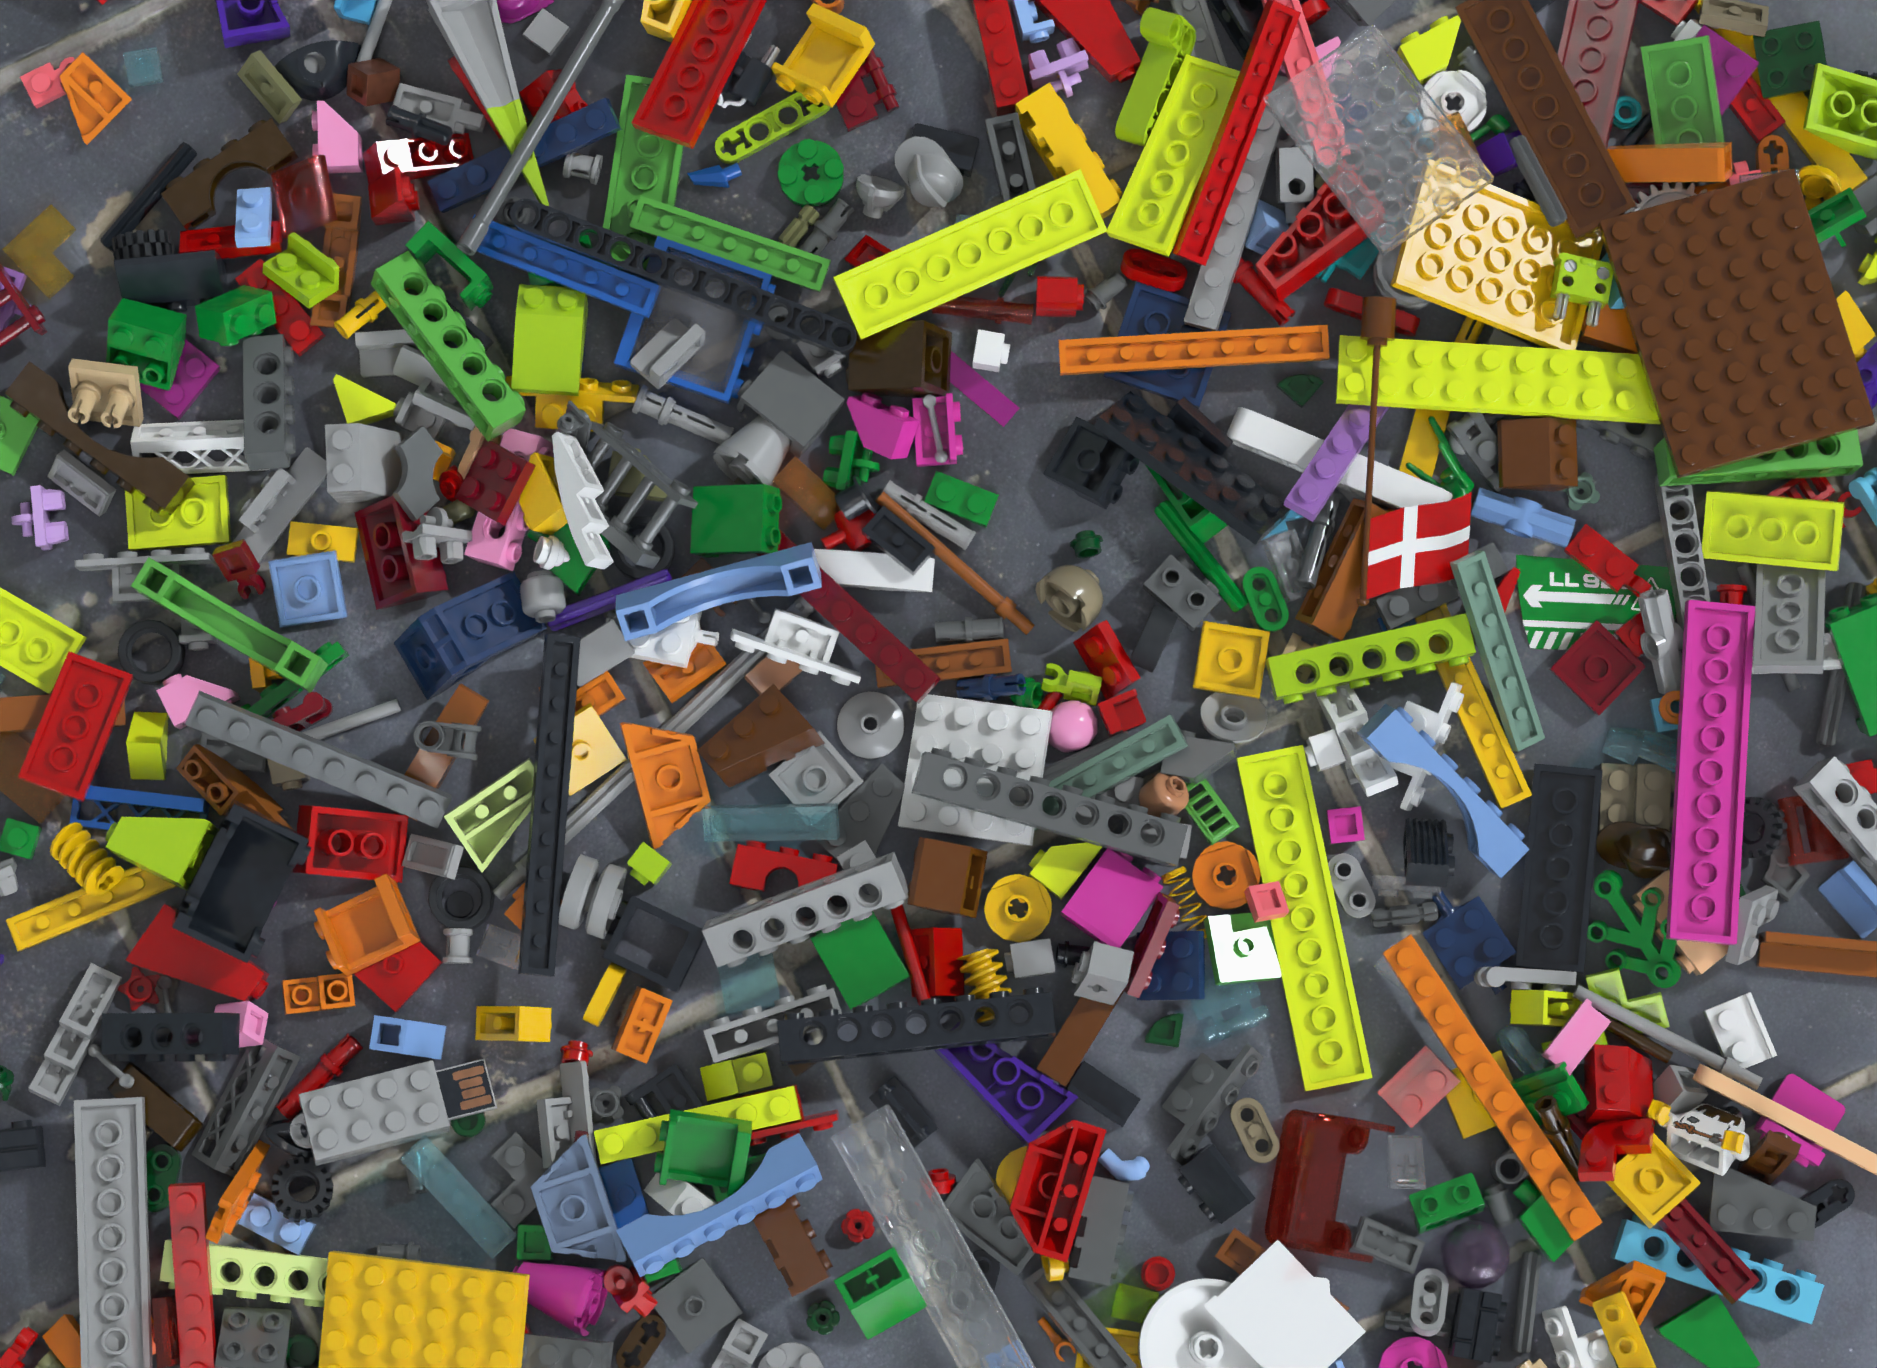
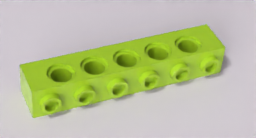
M1464 613L1269 657L1266 660L1274 700L1283 699L1284 704H1291L1304 700L1303 694L1316 692L1317 697L1337 693L1336 687L1349 684L1350 689H1357L1369 686V679L1382 677L1383 682L1403 678L1402 672L1415 669L1416 675L1435 671V664L1448 662L1449 667L1469 663L1468 657L1473 656L1476 653L1469 620L1467 614ZM1432 637L1442 638L1446 643L1445 652L1442 654L1432 652L1429 648V639ZM1400 644H1406L1411 647L1413 651L1412 660L1401 661L1396 656V647ZM1366 652L1376 653L1380 658L1379 667L1375 669L1367 668L1362 661L1363 654ZM1334 659L1344 661L1347 665V673L1343 676L1333 675L1329 669L1330 661ZM1303 666L1309 667L1314 673L1313 682L1309 684L1301 683L1296 677V670Z

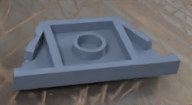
M584 1134L531 1185L532 1194L552 1252L625 1262L628 1260V1257L616 1232L618 1227L588 1136Z

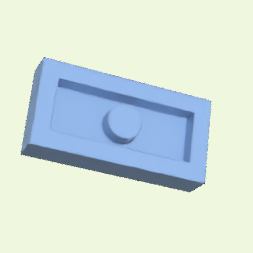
M271 188L237 189L235 224L237 248L271 246Z
M258 1193L253 1194L238 1223L297 1255L301 1254L316 1224L310 1221L306 1222V1219L300 1220V1222H294V1219L291 1217L286 1219L281 1211L278 1212L276 1210L274 1202Z

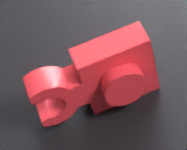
M74 57L64 59L56 70L49 62L20 76L37 109L66 95L60 74L75 60Z

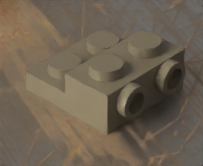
M1601 763L1600 770H1603L1598 831H1601L1608 824L1618 821L1656 826L1670 831V827L1673 825V807H1670L1671 793H1674L1675 773H1671L1672 765Z

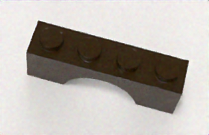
M272 118L268 121L260 120L248 129L249 134L240 140H230L220 149L221 153L212 159L205 158L199 161L193 167L194 171L184 178L181 176L177 177L166 185V191L161 193V195L186 230H194L216 215L215 193L220 182L229 173L242 168H255L273 176L299 158Z

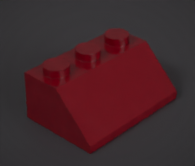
M393 496L354 512L376 610L427 599L448 590L439 547H436L437 557L431 560L414 559L413 543L403 542L402 532H414L421 524L420 518L411 521Z

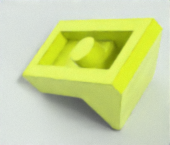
M766 1052L700 1068L707 1101L774 1086Z

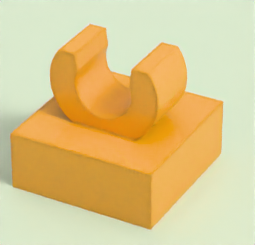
M249 658L252 689L261 693L272 684L271 680L283 679L280 675Z

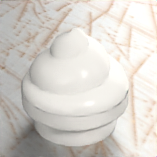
M551 535L548 538L543 536L539 538L534 550L533 561L539 563L541 568L550 570L554 566H560L563 562L570 560L569 553L557 537Z

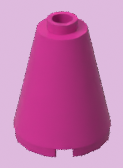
M523 1262L520 1267L516 1266L513 1273L530 1274L527 1303L578 1335L587 1336L590 1333L585 1329L588 1324L595 1326L598 1322L608 1294L607 1289L602 1287L605 1270L536 1262Z

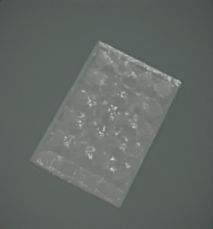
M1374 24L1264 96L1267 108L1382 256L1469 199L1494 180L1492 173Z

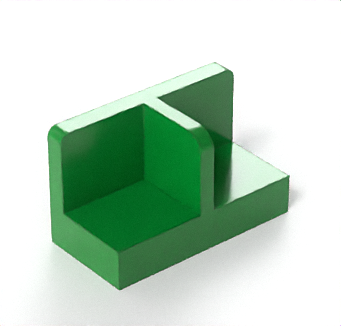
M1851 187L1808 210L1818 244L1835 235L1842 248L1846 246V243L1840 231L1867 217Z

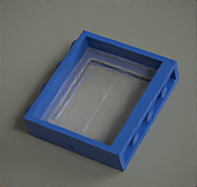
M660 236L656 238L654 248L770 293H775L777 285L771 284L773 279L771 274ZM650 257L645 271L648 273L659 271L662 267L661 260L657 257ZM681 269L676 273L674 280L679 285L684 286L692 282L694 275L688 269ZM718 281L711 282L706 287V293L713 298L720 297L725 292V286ZM661 287L649 319L631 312L614 360L615 366L640 374L631 367L630 360L671 319H678L688 329L696 323L706 331L704 345L666 384L730 405L732 398L738 399L737 393L744 383V380L739 379L742 367L749 368L755 351L754 348L749 347L753 335L760 336L763 326ZM746 293L739 297L737 304L743 310H750L755 307L757 299L752 294Z

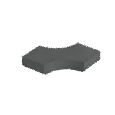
M424 426L418 427L395 447L401 460L402 475L400 483L392 495L411 521L418 520L440 500L434 488L433 471L443 451Z
M1779 806L1777 810L1783 811L1785 815L1782 818V822L1787 823V829H1783L1782 834H1786L1785 840H1780L1779 844L1782 846L1778 850H1773V854L1768 856L1767 869L1761 881L1767 886L1779 889L1777 895L1786 902H1789L1810 877L1807 870L1802 866L1798 852L1799 841L1806 828ZM1765 824L1756 832L1760 837L1764 834Z

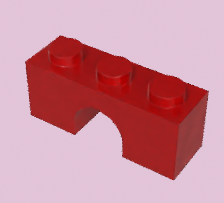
M746 840V845H737L729 884L735 887L764 892L770 874L779 869H786L797 876L798 887L837 873L839 866L832 863L833 857L813 853L812 859L800 857V850L780 846L779 852L766 850V843Z

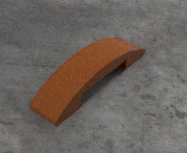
M328 193L322 253L332 258L339 266V290L313 306L311 326L335 328L334 322L349 312L359 246L362 197L336 193Z

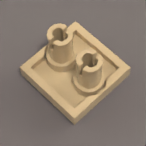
M72 358L68 366L73 404L68 410L69 419L77 424L80 419L81 424H85L88 421L102 422L106 427H111L112 424L114 428H119L121 425L140 427L144 417L138 367Z

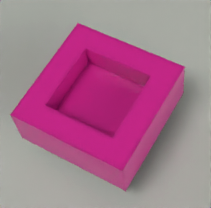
M1361 806L1326 811L1330 844L1365 840Z

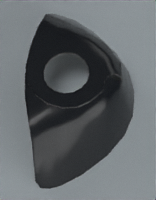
M337 40L311 43L286 55L274 67L300 98L310 101L326 100L336 96L346 88L348 64L356 63L361 45L355 42ZM312 52L322 54L326 62L322 71L317 73L309 72L304 64L305 58Z

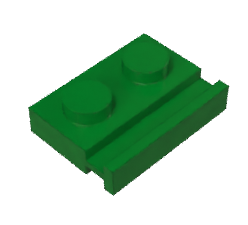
M1565 1061L1510 1082L1538 1125H1542L1543 1122L1538 1111L1535 1109V1103L1543 1096H1553L1563 1116L1584 1110L1589 1104L1573 1074L1569 1075L1565 1069L1567 1066Z

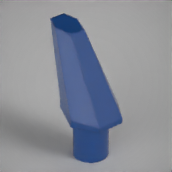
M735 163L724 169L720 165L687 173L694 185L729 188L728 181L741 176L742 172L739 165Z

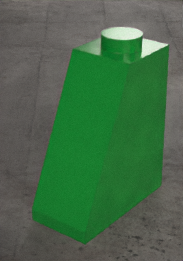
M1709 1293L1654 1327L1659 1336L1706 1368H1757L1761 1365L1717 1293Z

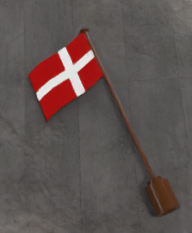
M1381 296L1363 297L1360 339L1367 340V346L1374 348L1360 599H1356L1357 604L1360 606L1368 605L1370 600L1367 599L1400 588L1437 584L1455 579L1450 563L1468 555L1472 492L1446 502L1403 507L1371 518L1380 347H1387V342L1394 341L1397 302L1395 298Z

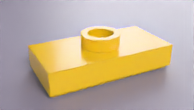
M290 521L287 555L301 556L336 550L338 561L355 563L358 528Z

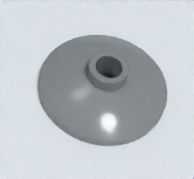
M863 692L853 696L844 704L837 720V730L843 745L852 754L865 759H876L888 755L899 745L904 734L905 724L901 709L893 699L879 692ZM866 719H875L877 727L874 730H867L864 727Z
M1215 692L1208 696L1201 706L1200 718L1204 728L1212 736L1225 742H1250L1258 738L1267 726L1268 714L1266 708L1256 698Z

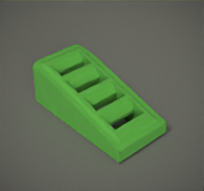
M1206 779L1198 784L1185 783L1188 792L1199 784L1204 789L1189 799L1184 809L1209 845L1219 842L1240 827ZM1208 795L1211 801L1196 811L1193 805ZM1216 806L1219 812L1204 822L1200 816ZM1224 818L1227 822L1214 832L1209 830L1208 827Z

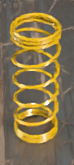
M1185 866L1161 876L1164 884L1186 880L1169 893V896L1172 897L1191 893L1179 901L1178 904H1181L1196 893V890H1189L1172 894L1190 880L1189 877L1168 881L1187 871ZM1197 902L1179 907V909L1197 905L1180 918V921L1182 922L1202 918L1200 921L1189 927L1186 931H1190L1192 928H1194L1202 921H1204L1203 919L1207 917V915H1201L1188 919H1183L1187 915L1192 913L1194 910L1199 908L1202 903ZM1205 929L1196 930L1204 931V939L1207 938Z

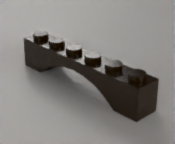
M30 361L5 392L10 400L13 401L9 406L24 418L31 414L39 420L36 426L50 437L57 433L65 439L62 445L72 453L79 456L83 452L92 458L89 464L103 475L110 471L119 478L115 482L117 485L131 495L135 490L145 497L142 502L157 514L164 510L169 515H172L195 485L194 481L187 474L163 457L142 458L127 456L109 450L93 441L80 429L77 423L69 419V408L60 384Z

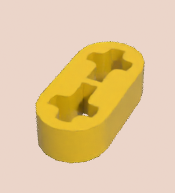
M613 962L610 963L585 1011L584 1021L599 1027L626 975L627 969Z

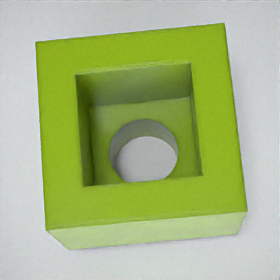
M642 842L627 862L633 868L629 874L644 886L649 881L657 885L672 865V863L645 842Z

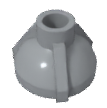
M861 174V176L857 177V193L864 204L863 214L868 217L882 218L883 211L887 212L904 196L905 188L896 182L866 174Z

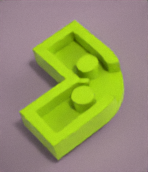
M1619 967L1586 975L1590 991L1663 1028L1670 1027L1661 992L1627 999ZM1623 1023L1624 1025H1626V1026L1632 1028L1633 1030L1639 1032L1640 1034L1643 1033V1032H1641V1031H1639V1030H1637V1029H1635V1028H1633V1027H1631V1026H1629V1025Z

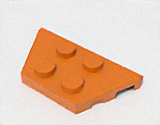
M622 722L619 724L651 846L653 849H657L663 845L662 842L675 830L681 829L694 813L700 812L711 802L701 760L697 752L695 737L691 734Z
M258 1140L218 1203L220 1207L212 1218L205 1237L206 1239L218 1244L224 1233L231 1235L249 1204L248 1198L251 1192H254L262 1176L258 1171L271 1145Z

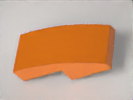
M341 973L281 981L285 1015L355 1007L352 975L347 976Z
M64 1314L42 1337L65 1368H81L80 1325L73 1315Z

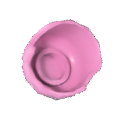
M1070 700L1056 705L1051 710L1053 714L1048 742L1052 747L1061 752L1069 753L1081 750L1091 744L1098 733V719L1089 705L1081 703L1079 700Z

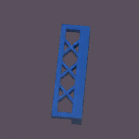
M90 786L85 800L94 801L102 813L92 821L79 820L81 801L73 799L69 824L78 822L85 828L109 830L110 826L116 822L109 813L120 805H128L136 815L135 817H144L155 808L161 809L168 818H181L187 812L200 814L199 819L208 820L210 804L203 798ZM101 802L112 803V805L106 809ZM134 806L146 808L139 813ZM168 810L180 812L173 817ZM106 816L110 823H104L99 821Z

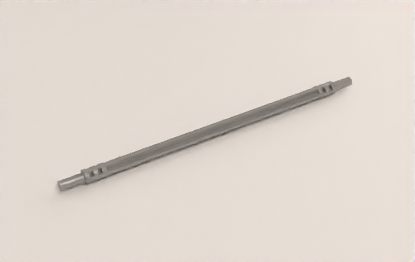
M800 596L788 607L786 612L807 618L816 609ZM768 627L758 636V638H765ZM756 648L754 653L743 650L660 729L685 733L764 659L768 653ZM629 758L567 816L565 845L634 781ZM527 854L515 864L517 868L493 890V893L501 901L525 879Z

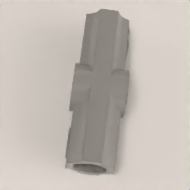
M1661 588L1648 590L1641 593L1640 597H1638L1645 633L1640 638L1641 648L1645 656L1652 661L1658 692L1666 694L1670 691H1680L1683 630L1674 621L1668 590Z

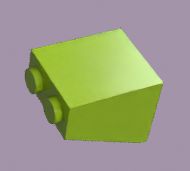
M121 816L119 822H114L106 834L105 840L108 841L106 848L117 857L187 891L218 829L206 819Z

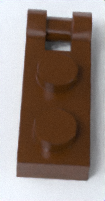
M1769 1130L1750 1151L1747 1160L1740 1161L1737 1171L1747 1176L1752 1174L1758 1177L1759 1181L1771 1185L1797 1157L1801 1144L1793 1141L1785 1133Z

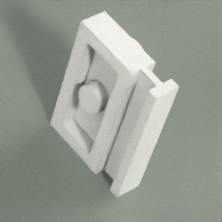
M1751 992L1703 1011L1723 1058L1728 1056L1740 1062L1739 1066L1746 1069L1777 1056Z

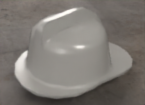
M914 136L904 140L898 146L895 153L896 169L910 188L911 194L917 202L927 207H939L942 209L948 202L953 201L960 195L963 188V177L943 148L935 141L926 137Z

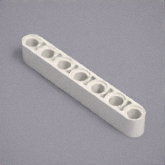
M1243 407L1237 408L1226 434L1234 441L1232 444L1302 473L1325 441ZM1358 454L1337 487L1365 498L1367 457ZM1374 461L1372 501L1392 510H1397L1403 507L1446 502L1452 499L1453 495L1445 489Z

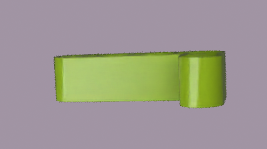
M1152 7L1146 9L1140 21V33L1149 43L1115 128L1118 140L1142 147L1146 145L1186 54L1191 55L1196 42V31L1183 16Z

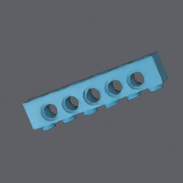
M1636 1215L1632 1216V1220L1622 1219L1610 1258L1627 1264L1636 1260L1666 1272V1277L1723 1295L1693 1262L1686 1267H1682L1678 1263L1677 1253L1680 1247L1665 1231L1655 1228L1649 1229ZM1654 1236L1660 1242V1250L1656 1255L1649 1256L1644 1250V1243L1649 1237ZM1731 1247L1747 1267L1757 1273L1760 1280L1755 1287L1751 1288L1738 1301L1804 1323H1813L1824 1287L1823 1284L1815 1282L1817 1275L1799 1269L1793 1275L1782 1271L1784 1264L1766 1258L1760 1264L1749 1260L1751 1253ZM1786 1280L1791 1286V1293L1786 1299L1781 1300L1776 1295L1775 1288L1780 1281Z

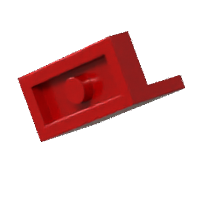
M937 927L910 929L930 997L964 995V973L960 971V968L963 966V960H957V958L963 956L962 929ZM911 982V994H912V997H916L915 992H914V988H913V985H912V982Z

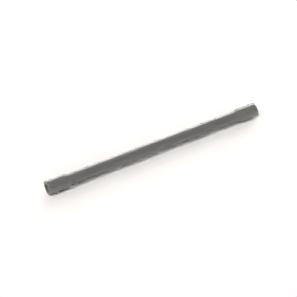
M625 0L601 1V6L476 216L469 222L456 244L458 249L465 254L474 255L489 230L492 220L612 18L620 10Z

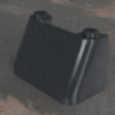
M233 799L172 921V928L248 963L251 956L257 958L266 940L260 937L262 929L292 869H294L297 863L303 866L312 847L307 845L309 838Z

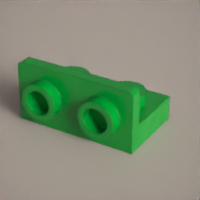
M1472 1173L1409 1195V1201L1415 1214L1414 1222L1419 1234L1483 1212L1485 1206Z

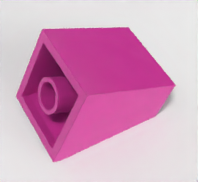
M1107 848L1061 911L1060 916L1095 941L1120 948L1162 890L1163 886L1158 883L1161 877L1147 867H1144L1141 871L1132 865L1131 862L1134 858L1129 854Z

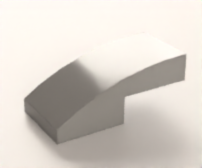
M738 1318L711 1368H751L768 1334Z

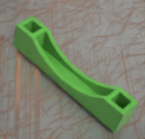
M148 557L131 585L141 595L309 693L312 692L328 666L321 657L230 607Z

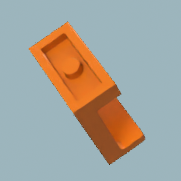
M387 874L374 879L376 887L332 909L325 911L319 907L314 910L317 917L314 927L319 937L327 942L330 950L326 951V956L334 970L338 969L345 975L350 976L421 941L397 882Z

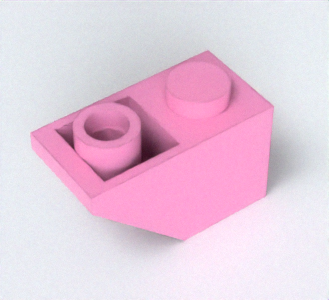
M317 101V111H312L313 131H318V144H313L312 146L313 163L318 164L323 174L363 172L362 138L359 133L325 101Z

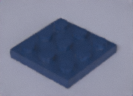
M1136 281L1117 337L1208 331L1184 324V318L1190 302L1189 298ZM1224 310L1218 331H1225L1227 329L1232 313ZM1213 367L1104 373V377L1176 402L1185 397L1199 409Z

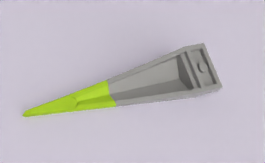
M426 0L429 13L512 155L528 127L509 57L497 1ZM533 151L522 170V174L539 203L549 206Z

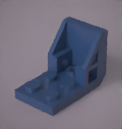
M514 571L430 609L418 617L394 642L427 700L441 694L479 669L489 658L540 635L547 629L545 623L536 622L535 618L524 614L520 594L521 583Z

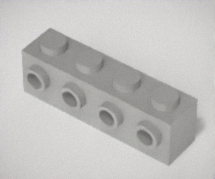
M826 984L806 990L807 997L795 1000L794 996L790 995L775 1000V1007L762 1011L760 1005L742 1011L743 1018L730 1022L729 1017L726 1016L709 1022L711 1028L703 1030L713 1063H720L778 1044L777 1021L784 1020L785 1014L804 1013L805 1018L817 1017L818 1011L827 1009H838L839 1014H843L835 989L827 990ZM810 1028L805 1032V1034L818 1031L819 1029Z

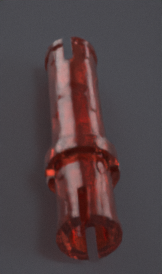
M960 296L933 308L932 314L995 320V324H1002V321L1032 325L1034 304L1008 302L1003 297L991 300Z

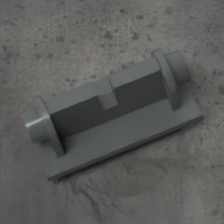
M570 400L567 404L566 414L557 421V432L576 436L586 455L592 422L587 413L581 409L579 410Z

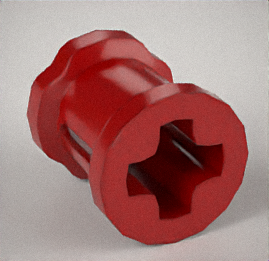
M1736 584L1717 585L1716 591L1720 592L1719 603L1743 605L1747 586Z

